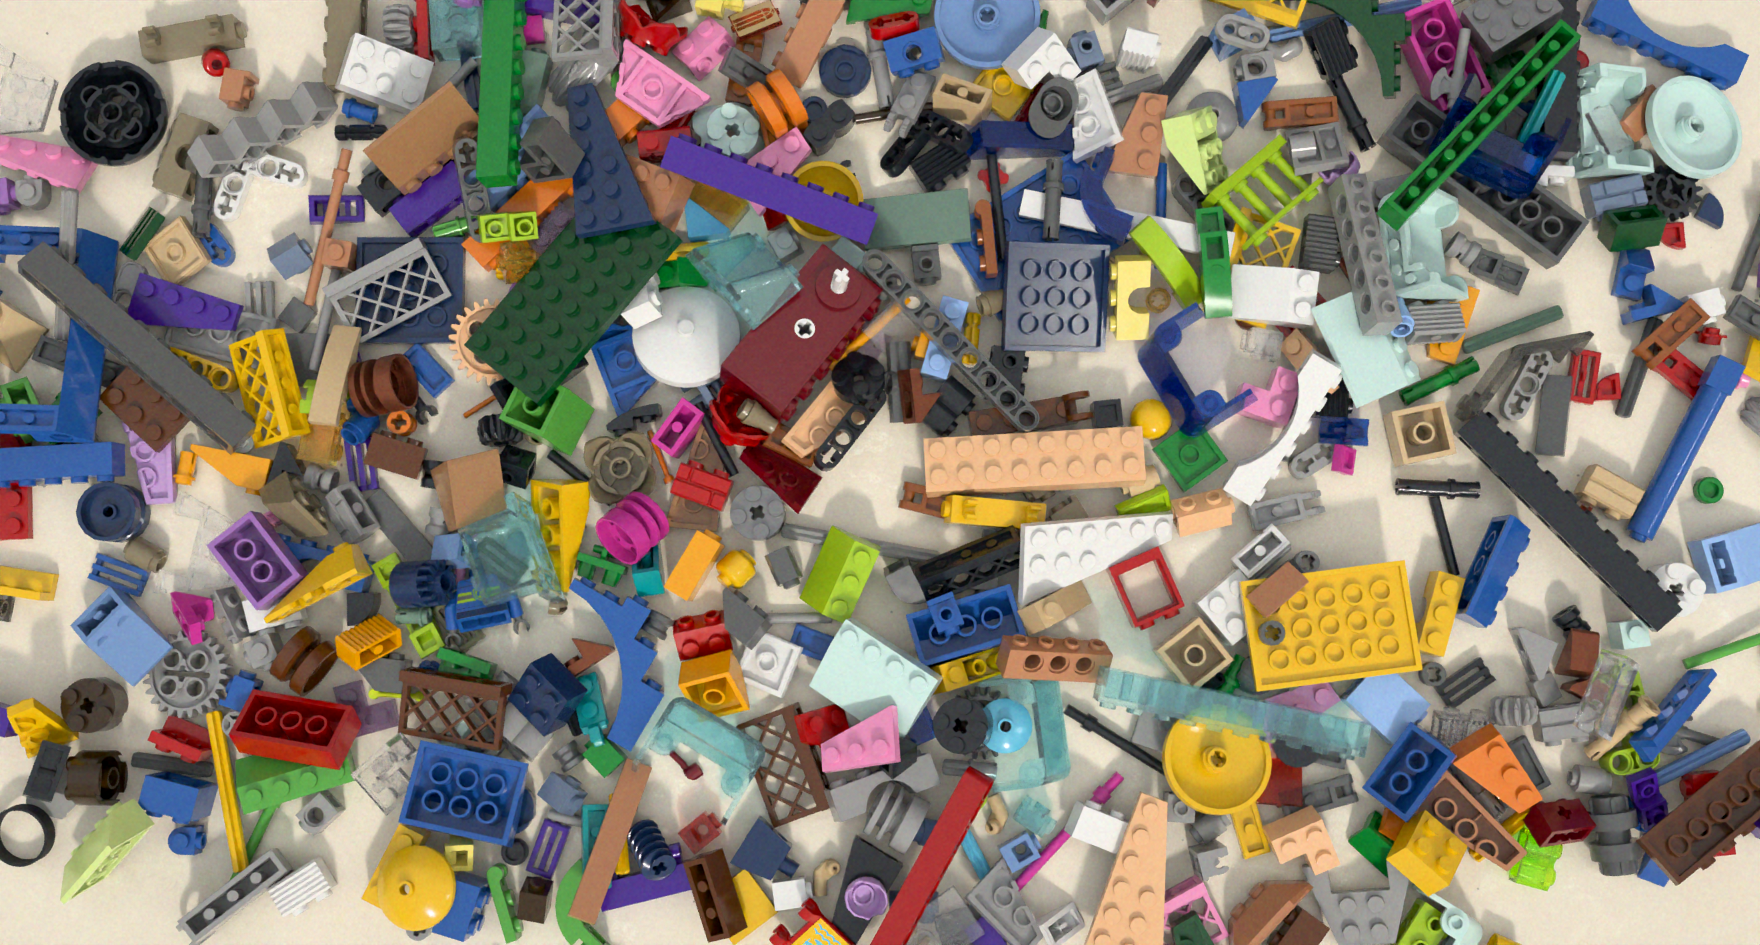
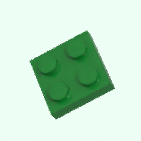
M1197 417L1152 449L1183 493L1228 461Z

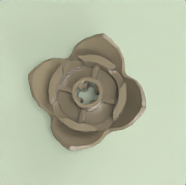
M629 431L616 439L601 436L585 443L583 458L585 465L591 471L588 488L594 501L614 504L623 500L628 493L633 491L641 492L646 496L654 491L657 477L651 463L652 446L644 433ZM626 462L628 471L618 476L616 474L618 470L615 469L618 463L623 465Z

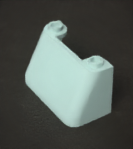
M1599 62L1581 69L1577 76V86L1580 87L1577 111L1581 115L1580 123L1577 127V137H1580L1581 145L1578 153L1568 162H1565V166H1575V177L1573 178L1624 177L1638 173L1644 176L1654 173L1653 157L1650 151L1646 149L1635 150L1633 139L1623 131L1619 123L1627 107L1631 106L1630 100L1641 96L1646 88L1645 68Z
M1437 189L1398 231H1395L1379 217L1380 233L1397 297L1430 301L1448 300L1449 302L1469 299L1467 283L1462 277L1457 275L1446 277L1441 229L1447 228L1457 221L1459 216L1458 198ZM1394 192L1385 195L1380 200L1378 210Z

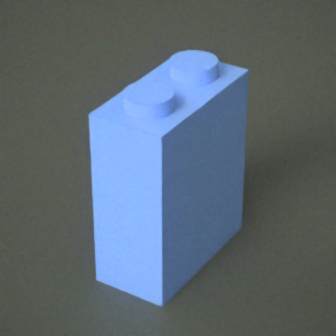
M1397 673L1357 678L1340 697V700L1386 743L1393 745L1410 722L1418 724L1428 714L1426 710L1431 705Z

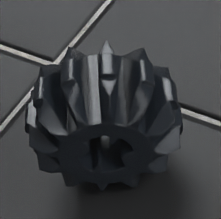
M501 413L485 415L478 420L477 433L479 441L484 446L502 447L506 446V444L516 445L523 440L524 433L500 420Z

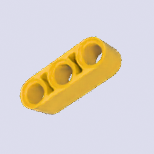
M170 347L172 353L178 355V357H184L191 364V369L194 372L202 364L204 368L202 375L212 382L214 389L225 393H232L239 388L234 370ZM224 374H227L228 382L222 386L220 379Z

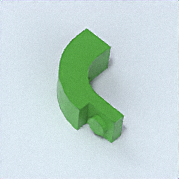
M581 857L565 874L559 885L555 904L557 922L563 936L570 945H573L579 938L583 941L581 945H610L589 923L567 916L582 877Z

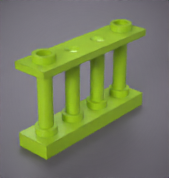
M1280 134L1210 192L1201 203L1203 208L1222 206L1250 236L1241 247L1244 251L1252 244L1258 247L1268 237L1266 232L1303 200L1307 203L1310 202L1319 193L1317 187L1324 181L1319 177L1309 185L1300 175L1295 176L1293 167L1281 156L1283 153L1280 150L1287 141ZM1267 162L1270 164L1274 163L1299 189L1301 194L1292 200L1265 171L1266 167L1264 164ZM1250 176L1253 179L1257 178L1284 206L1279 213L1275 215L1247 185L1249 183L1247 179ZM1232 191L1240 193L1267 221L1259 230L1230 200L1231 196L1229 194Z

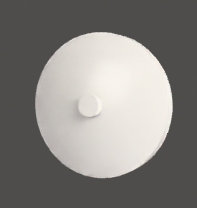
M683 286L660 292L663 299V304H661L663 316L632 330L633 348L639 363L653 378L675 387H698L720 377L721 364L740 343V328L735 313L721 297L702 288Z

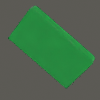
M1375 810L1368 815L1363 828L1350 836L1348 843L1383 875L1388 877L1386 858L1395 841L1378 831L1382 815Z

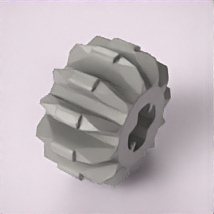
M393 4L386 6L383 10L382 28L385 42L387 45L400 50L412 48L414 42H416L417 34L413 27L414 15L409 5Z
M1502 695L1490 700L1491 707H1489L1491 720L1496 725L1517 727L1533 725L1537 721V714H1539L1536 699L1532 696Z

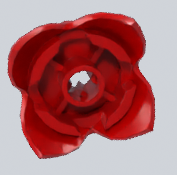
M625 0L619 2L618 9L621 15L620 35L644 48H651L654 52L667 57L671 47L686 38L688 33L687 27H676L674 23H658L639 4L628 6Z
M724 384L718 392L717 400L709 401L713 426L718 434L721 435V442L727 446L735 444L755 447L759 444L760 440H767L769 433L740 422L741 419L736 417L737 411L745 399Z

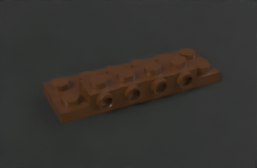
M1760 740L1756 741L1636 840L1675 886L1681 884L1699 868L1705 870L1716 861L1713 857L1719 851L1723 854L1737 844L1734 841L1737 836L1741 834L1744 837L1757 827L1754 822L1760 818Z

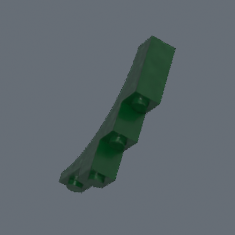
M1283 0V1H1301V0ZM1307 0L1306 3L1321 6L1338 14L1356 28L1364 37L1375 56L1381 75L1384 99H1396V92H1401V75H1396V65L1401 64V48H1396V45L1407 44V37L1412 36V20H1407L1405 13L1374 15V12H1379V0Z

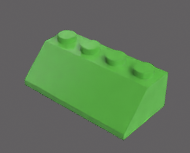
M351 749L340 770L256 755L235 760L236 788L244 815L359 780Z

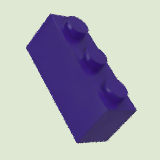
M453 161L446 162L442 165L443 168L438 174L422 181V185L417 191L401 195L393 201V206L389 208V211L409 236L418 237L462 203L456 167Z

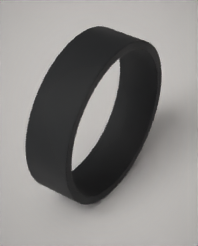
M18 804L0 813V827L4 817L9 812L23 811L36 818L44 832L42 851L34 859H22L11 854L3 845L0 836V860L11 866L24 867L42 859L50 852L55 842V827L50 816L40 807L32 804Z

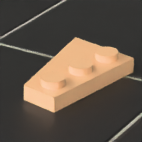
M831 380L781 442L799 457L807 456L823 444L853 404L841 400L836 395ZM853 412L851 414V419L855 424L865 420L860 412ZM837 432L835 438L844 432Z

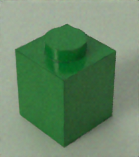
M604 734L605 745L595 748L594 744L589 740L584 745L587 750L582 755L606 778L628 756L613 741L607 739V734Z

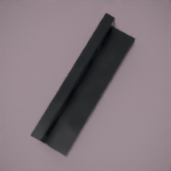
M1011 525L913 565V570L926 601L949 592H953V595L1019 569L1020 558L1011 562L1004 560L1007 555L1018 551L1020 556V538L1014 526ZM986 563L994 564L989 571H979L981 566ZM962 573L968 574L966 580L960 583L954 581L957 575ZM935 584L943 585L940 591L929 594L927 590L928 587Z

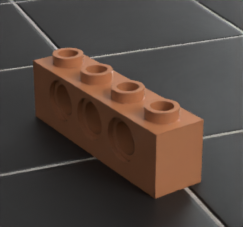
M1021 634L1013 636L1003 635L996 665L1003 678L1106 683L1113 654L1105 641L1099 639L1077 640L1072 637L1059 639L1048 636L1026 637Z

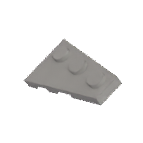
M1000 858L964 898L1010 945H1037L1043 938V935L1029 907L1025 905L1018 891L1019 887L1015 880L1012 879L1004 858Z

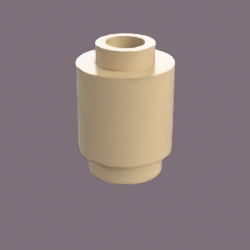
M1145 464L1146 481L1144 486L1120 487L1122 494H1128L1132 498L1160 485V479L1154 465L1147 466Z

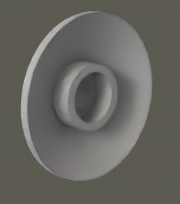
M1205 92L1196 96L1189 103L1186 110L1211 105L1212 111L1217 114L1216 129L1218 138L1222 142L1228 139L1234 132L1238 121L1237 110L1233 102L1225 95L1217 92Z

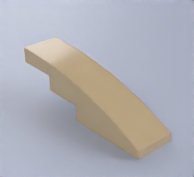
M333 326L313 393L308 417L310 424L338 427L342 403H346L348 373L350 367L357 360L362 332L360 327Z

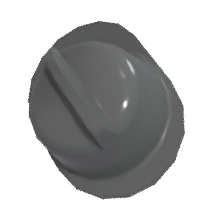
M1053 78L1048 80L1039 90L1029 109L1030 125L1038 135L1044 138H1054L1065 130L1079 104V94L1071 81L1065 78Z

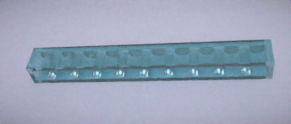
M1102 665L1099 666L1093 698L1100 702L1099 706L1116 710L1117 705L1126 707V712L1135 715H1142L1143 711L1153 713V718L1169 721L1170 717L1180 719L1179 723L1196 727V722L1206 724V729L1222 732L1223 728L1233 730V735L1249 738V734L1258 735L1261 741L1275 744L1276 739L1286 741V746L1296 749H1302V745L1312 747L1311 751L1328 755L1329 751L1338 752V757L1348 760H1354L1355 756L1365 758L1372 725L1360 720Z

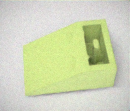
M1211 105L1181 111L1161 120L1167 148L1204 195L1212 192L1228 178V168L1222 158L1223 144L1221 139L1218 138L1216 129L1217 116L1212 111Z

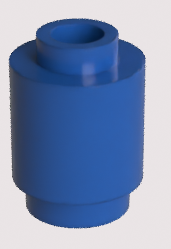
M356 411L343 424L340 431L342 438L354 446L365 442L380 426L379 415L366 418Z

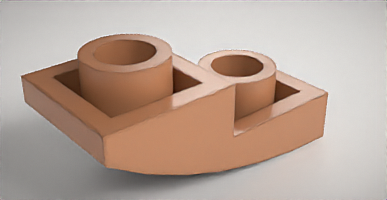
M1653 84L1645 88L1636 104L1627 107L1619 122L1623 131L1634 142L1639 141L1647 133L1645 111L1647 102L1656 89Z

